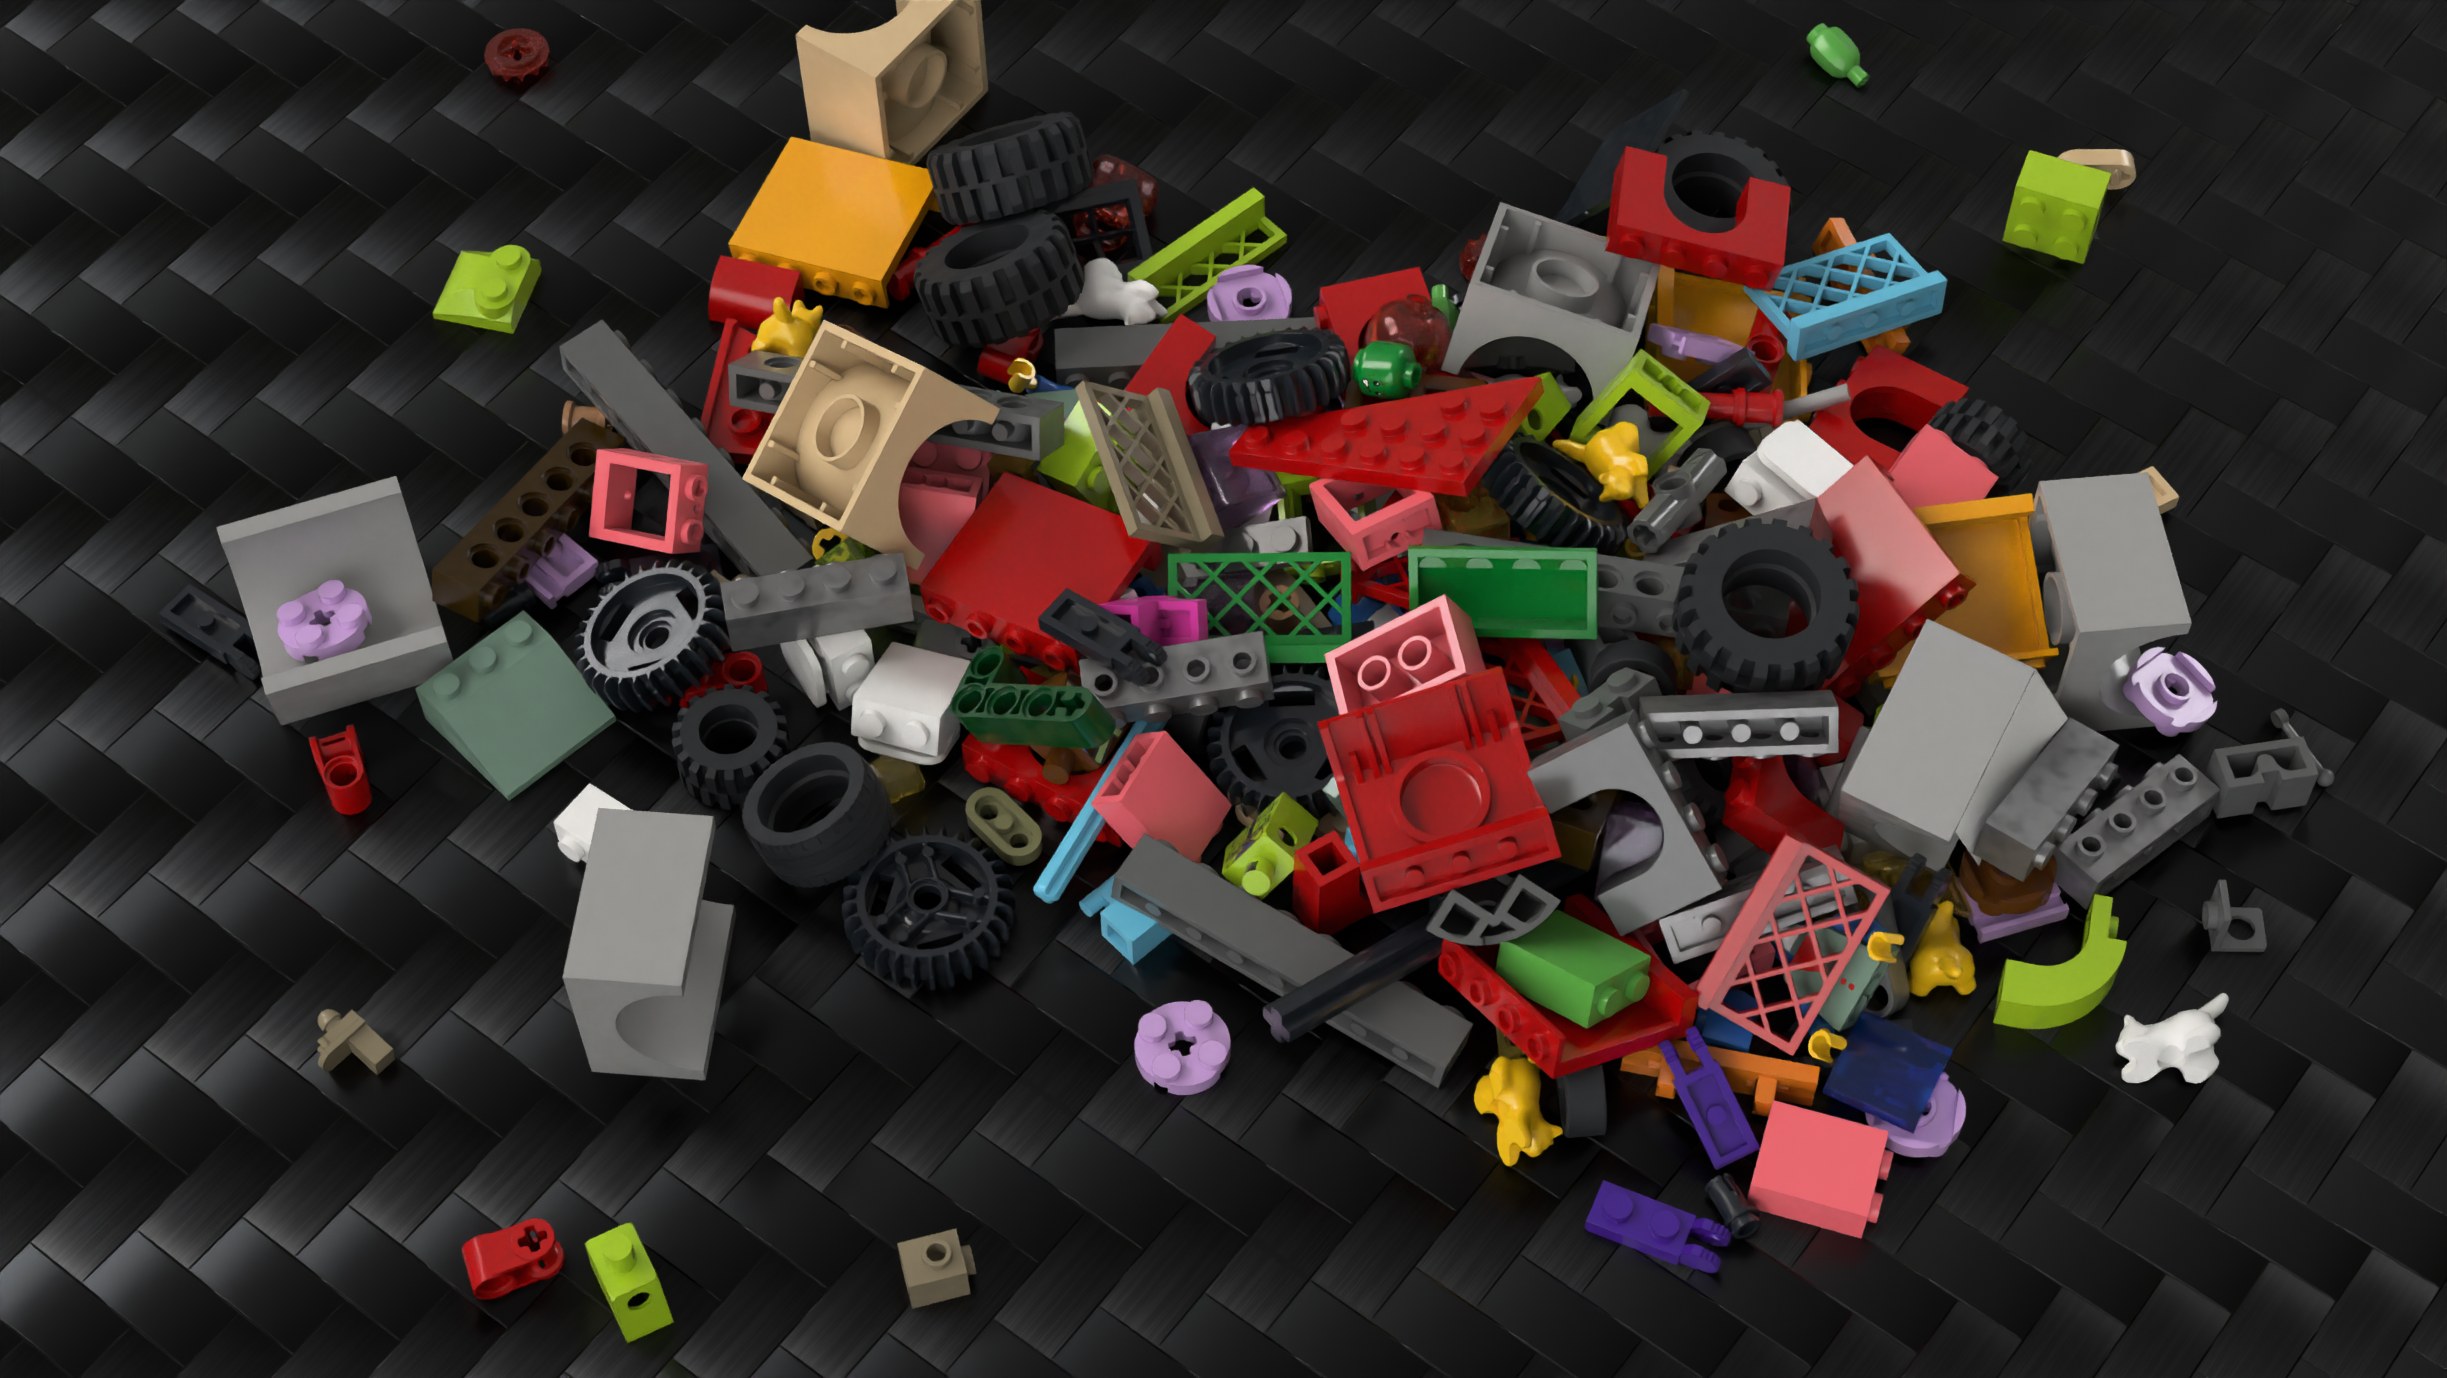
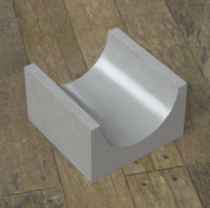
M1500 202L1472 275L1441 370L1458 375L1465 360L1476 349L1490 341L1511 336L1533 337L1558 346L1578 362L1589 379L1594 400L1633 358L1661 265L1605 251V237ZM1615 405L1598 422L1599 424L1608 426Z
M2145 472L2039 481L2033 501L2034 512L2030 514L2028 524L2050 649L2058 648L2059 655L2045 662L2046 668L2038 670V673L2067 716V721L2069 718H2072L2094 731L2153 727L2155 724L2147 719L2135 704L2125 697L2123 685L2128 680V672L2131 666L2141 656L2139 646L2169 636L2188 634L2192 622L2149 474Z
M396 476L216 527L252 632L263 674L261 678L263 688L281 726L420 685L453 662L437 605L432 601V589ZM329 580H339L343 582L345 588L353 589L364 597L372 616V625L370 627L367 624L363 631L366 638L354 651L320 661L317 656H303L305 662L292 658L286 652L277 630L279 624L277 610L281 605L318 589L321 584ZM326 622L321 625L324 627L329 625L331 622Z
M1927 619L1841 789L1838 820L1845 824L1844 831L1908 862L1914 854L1919 853L1927 858L1925 870L1936 874L1942 867L1945 868L1959 840L1955 831L2034 674L2035 668Z
M598 808L563 972V981L592 1072L706 1080L736 918L734 905L702 900L716 829L714 816Z

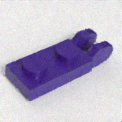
M1694 1026L1685 1030L1687 1034L1686 1039L1692 1051L1696 1053L1702 1064L1701 1066L1685 1073L1674 1045L1670 1044L1667 1039L1659 1043L1658 1046L1674 1077L1671 1081L1713 1167L1718 1170L1759 1150L1760 1147L1718 1061L1712 1059L1697 1027Z
M1605 1180L1601 1184L1585 1223V1229L1589 1232L1678 1266V1263L1712 1274L1718 1271L1721 1258L1709 1249L1706 1250L1704 1247L1696 1244H1687L1689 1237L1723 1248L1724 1246L1727 1247L1732 1236L1729 1229L1720 1225V1223L1717 1224L1707 1218L1696 1219V1215Z

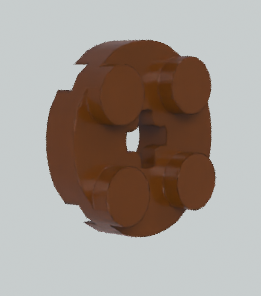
M1967 849L1964 851L1959 869L1960 881L1966 893L1978 903L1979 909L1984 914L1989 916H2000L2003 913L2022 914L2035 910L2049 901L2057 872V864L2053 854L2042 870L2034 867L2026 879L2021 882L2013 876L2001 874L1999 868L1983 859L1980 865H1978Z

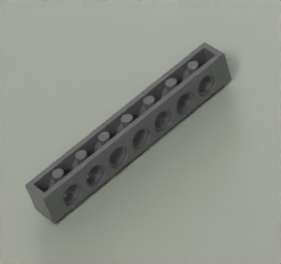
M754 350L728 364L730 406L775 414L804 358ZM958 385L1000 408L994 423L991 425L979 420H961L940 428L925 440L1040 461L1064 445V403Z
M1429 528L1424 529L1422 545L1548 547ZM1598 554L1599 626L1676 638L1677 632L1672 629V615L1675 608V598L1685 567ZM1750 585L1733 590L1722 598L1729 616L1747 632L1764 638L1778 639L1785 637L1789 620L1790 596L1784 592L1768 586Z

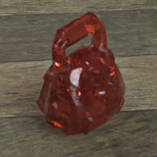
M1108 154L1099 155L1095 161H1092L1095 174L1092 183L1087 188L1135 178L1144 217L1151 214V211L1158 203L1157 194L1159 186L1154 178L1137 167ZM1125 204L1095 210L1096 218L1109 226L1116 227L1117 229L1130 227ZM1087 212L1074 215V226L1079 237L1092 235L1089 223L1084 221L1087 217ZM1128 236L1102 241L1103 249L1110 251L1121 247Z

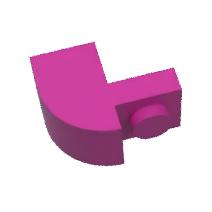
M1143 596L1099 604L1100 607L1139 628L1140 633L1151 638L1152 641H1156L1160 646L1208 639L1207 599L1176 598V596Z

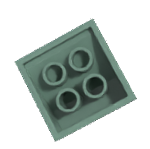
M524 610L415 688L425 719L509 801L616 721L615 715L597 693H594L585 683L580 671L556 641Z

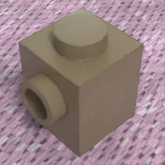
M956 1229L897 1243L912 1309L970 1294L968 1276L976 1274L975 1263L970 1244L960 1247Z

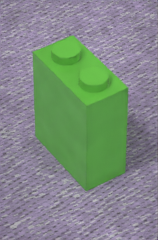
M1556 910L1528 933L1500 943L1495 972L1519 994L1585 1028H1589L1605 1018L1611 1017L1627 1006L1640 1001L1644 997L1650 983V978L1647 975L1651 956L1560 910Z

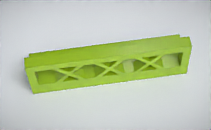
M1253 187L1127 273L1128 282L1136 280L1147 281L1158 289L1159 293L1156 298L1159 296L1176 297V303L1166 309L1168 314L1162 319L1156 318L1153 321L1155 324H1170L1177 319L1180 313L1182 315L1205 300L1210 287L1212 289L1217 283V277L1221 273L1232 267L1257 264L1286 244L1287 234L1265 216V196ZM1258 228L1270 237L1263 243H1245V237ZM1222 253L1239 254V260L1231 265L1214 264V258ZM1190 275H1208L1207 282L1201 286H1183V280Z

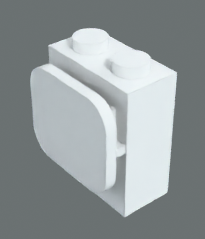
M1797 419L1794 422H1785L1766 436L1759 444L1757 450L1742 461L1724 491L1752 515H1757L1818 498L1854 465Z
M864 629L780 643L787 665L817 708L827 703L826 693H828L839 711L852 705L853 695L875 666L871 639Z
M892 642L853 695L851 735L858 736L860 746L874 753L923 765L942 762L960 737V721L950 711V703L970 661Z

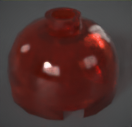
M1409 294L1406 298H1398L1384 303L1375 312L1366 329L1363 348L1376 340L1407 345L1414 351L1416 362L1420 363L1421 367H1427L1425 374H1435L1443 371L1441 368L1452 338V332L1448 319L1437 307L1432 305V301L1429 298L1418 294Z

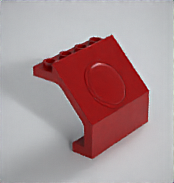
M1501 666L1317 722L1359 858L1360 871L1374 913L1562 857L1547 807L1544 806L1540 795L1527 774L1531 762Z

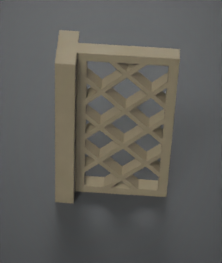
M1085 380L1075 387L1077 396L1128 536L1179 547L1180 553H1206L1224 538V533L1170 390L1157 387L1148 396ZM1097 400L1111 413L1110 416L1098 405ZM1125 407L1132 408V410L1129 412ZM1116 419H1117L1118 421H1120L1134 436L1131 437V436L1116 422ZM1110 436L1124 449L1123 452L1111 441ZM1130 456L1147 471L1146 474L1129 459ZM1124 474L1138 486L1137 489L1125 479ZM1144 493L1161 508L1160 511L1143 496ZM1137 510L1151 523V525L1141 523Z

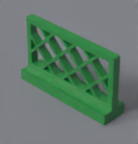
M1351 552L1168 554V596L1179 598L1180 591L1187 599H1196L1215 581L1233 598L1216 617L1207 610V619L1210 621L1208 632L1215 626L1223 634L1208 635V639L1232 636L1219 621L1238 603L1256 621L1245 633L1254 632L1261 626L1269 634L1264 635L1268 648L1270 663H1326L1324 654L1352 641ZM1323 561H1341V582L1328 594L1310 574ZM1205 562L1223 563L1214 572ZM1232 562H1242L1255 575L1238 594L1219 577ZM1251 562L1269 563L1259 571ZM1277 562H1288L1301 575L1284 594L1264 576ZM1297 562L1314 563L1305 571ZM1179 563H1197L1210 576L1192 595L1179 583ZM1305 579L1324 597L1306 617L1287 599ZM1259 580L1279 598L1261 617L1241 599ZM1341 589L1342 607L1333 599ZM1329 602L1342 615V634L1323 635L1310 620ZM1282 603L1302 621L1289 635H1278L1264 622ZM1306 625L1315 635L1297 634Z

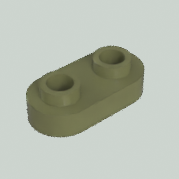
M987 787L971 794L966 802L968 825L989 847L993 848L994 852L1003 861L1011 865L1023 866L1032 863L1039 857L1043 848L1042 832L1039 825L1005 792L997 788ZM987 814L996 815V817L991 820L983 818ZM1017 843H1024L1027 845L1023 848L1012 847Z

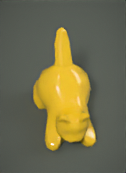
M777 297L773 302L774 314L760 324L757 338L751 345V352L759 350L804 358L821 326L823 308L819 305L813 310H808L801 300H796L791 313L783 298Z
M1617 422L1610 428L1597 431L1586 445L1569 439L1553 441L1552 446L1554 449L1558 448L1561 453L1585 463L1592 476L1604 485L1603 493L1599 496L1600 502L1622 501L1633 498L1641 510L1649 503L1647 492L1648 464L1645 455L1640 454L1637 425L1632 422Z
M1948 900L1941 904L1937 903L1939 908L1909 964L1910 971L1907 973L1909 991L1916 996L1926 997L1936 986L1952 985L1959 994H1970L1976 988L1972 954L1966 947L1961 945L1959 924L1952 914L1953 903Z
M1504 1056L1497 1058L1491 1066L1489 1075L1483 1076L1477 1083L1474 1093L1475 1106L1480 1114L1494 1113L1499 1119L1497 1147L1503 1163L1507 1166H1513L1517 1163L1520 1151L1525 1152L1531 1157L1539 1156L1543 1150L1554 1143L1553 1138L1563 1133L1561 1127L1551 1125L1545 1121L1540 1112V1067L1529 1057L1528 1059L1519 1058L1512 1060Z

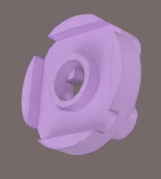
M1240 265L1232 267L1221 273L1217 277V283L1212 289L1210 287L1208 291L1207 310L1210 321L1289 318L1292 311L1291 289L1282 276L1276 272L1275 277L1271 274L1263 273V267ZM1250 298L1253 303L1259 304L1254 307L1243 306V300Z
M339 580L324 582L318 589L308 592L294 601L284 603L277 610V617L279 619L277 630L284 649L292 658L305 662L303 656H317L320 661L354 651L366 638L363 631L367 624L370 627L372 625V616L364 597L353 589L345 588L343 582ZM326 622H331L329 625L324 627L321 625Z
M2155 647L2145 651L2131 666L2128 672V680L2123 685V693L2147 719L2155 724L2161 734L2174 737L2179 732H2193L2204 725L2217 708V701L2213 703L2211 695L2215 689L2213 679L2206 669L2188 654L2179 651L2173 656L2168 653H2161L2165 648ZM2172 686L2178 693L2175 695L2168 688Z
M1201 1000L1172 1002L1156 1008L1140 1019L1135 1038V1059L1137 1067L1146 1081L1153 1086L1155 1082L1159 1086L1168 1088V1093L1192 1095L1209 1089L1220 1079V1073L1225 1069L1226 1064L1228 1065L1231 1057V1041L1226 1024L1220 1016L1213 1012L1208 1003ZM1179 1040H1186L1194 1044L1190 1047V1054L1187 1056H1182L1179 1050L1171 1051L1169 1048L1174 1046L1175 1042Z
M1903 1062L1894 1065L1892 1071L1886 1072L1883 1076L1880 1074L1873 1081L1866 1100V1120L1871 1127L1889 1131L1885 1148L1909 1157H1939L1947 1152L1948 1147L1957 1139L1964 1123L1966 1103L1960 1089L1958 1092L1956 1091L1955 1087L1948 1081L1949 1076L1944 1071L1923 1062ZM1911 1101H1917L1921 1103V1110L1928 1112V1115L1915 1118L1905 1112L1903 1107H1909Z

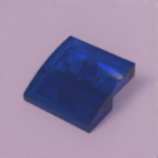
M1863 1010L1846 1041L1845 1049L1841 1051L1822 1093L1910 1133H1914L1930 1103L1938 1082L1949 1064L1954 1050Z

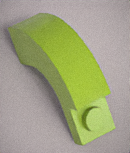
M2094 894L2085 919L2082 949L2073 959L2052 966L2034 965L2006 959L1998 985L1993 1023L2022 1029L2053 1028L2071 1023L2085 1016L2101 1003L2113 985L2127 945V941L2116 939L2119 917L2111 916L2113 897Z

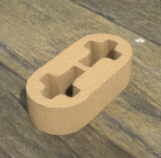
M2075 149L2066 151L2057 157L2112 173L2107 190L2127 187L2136 178L2134 158L2126 150Z

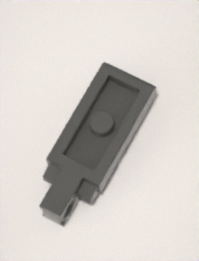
M1302 516L1222 530L1225 537L1206 553L1313 552L1310 519ZM1223 562L1205 563L1209 567H1213L1215 572ZM1232 562L1221 574L1233 577L1252 574V572L1242 562ZM1269 562L1251 563L1261 571ZM1277 562L1270 570L1292 566L1288 562ZM1297 562V563H1298L1299 565H1306V564H1312V563H1314V562ZM1189 563L1194 565L1197 570L1202 569L1197 563Z

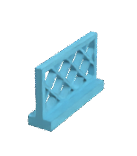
M1890 233L1783 267L1773 286L1775 289L1785 290L1783 297L1767 294L1761 289H1753L1743 285V291L1788 340L1786 352L1797 362L1942 313L1947 279L1938 270L1927 273ZM1886 250L1893 258V261L1871 257L1870 255ZM1847 264L1858 267L1857 273L1833 267ZM1864 269L1888 273L1886 279L1863 275ZM1807 275L1821 278L1822 281L1818 285L1799 281L1797 278ZM1894 275L1912 278L1903 282L1892 281ZM1830 280L1852 285L1850 291L1827 287V284ZM1858 287L1876 290L1867 294L1856 293ZM1792 292L1815 297L1813 303L1790 299ZM1822 299L1840 302L1828 307L1820 305ZM1789 311L1803 315L1791 318L1790 321L1784 313Z

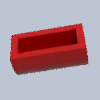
M721 255L715 268L710 288L709 320L725 323L726 318L735 319L740 327L759 330L760 324L774 314L773 302L777 297L783 298L792 313L794 302L801 300L804 303L805 300L801 271Z

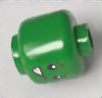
M1376 340L1370 342L1364 349H1360L1357 352L1352 373L1354 382L1359 385L1364 395L1394 401L1405 399L1411 389L1418 387L1422 368L1420 363L1416 362L1414 351L1409 346Z

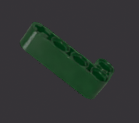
M997 645L987 646L974 655L950 703L952 714L977 741L982 743L1092 749L1106 743L1116 728V721L1088 688L1028 685L1027 676L1006 652Z

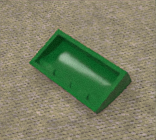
M1409 545L1408 547L1409 612L1445 594L1471 617L1476 637L1597 639L1599 628L1597 548Z

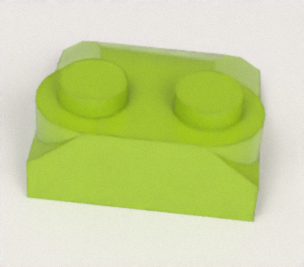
M505 245L494 252L462 250L433 311L434 319L514 334L542 271L539 260L530 258L528 251L518 245Z

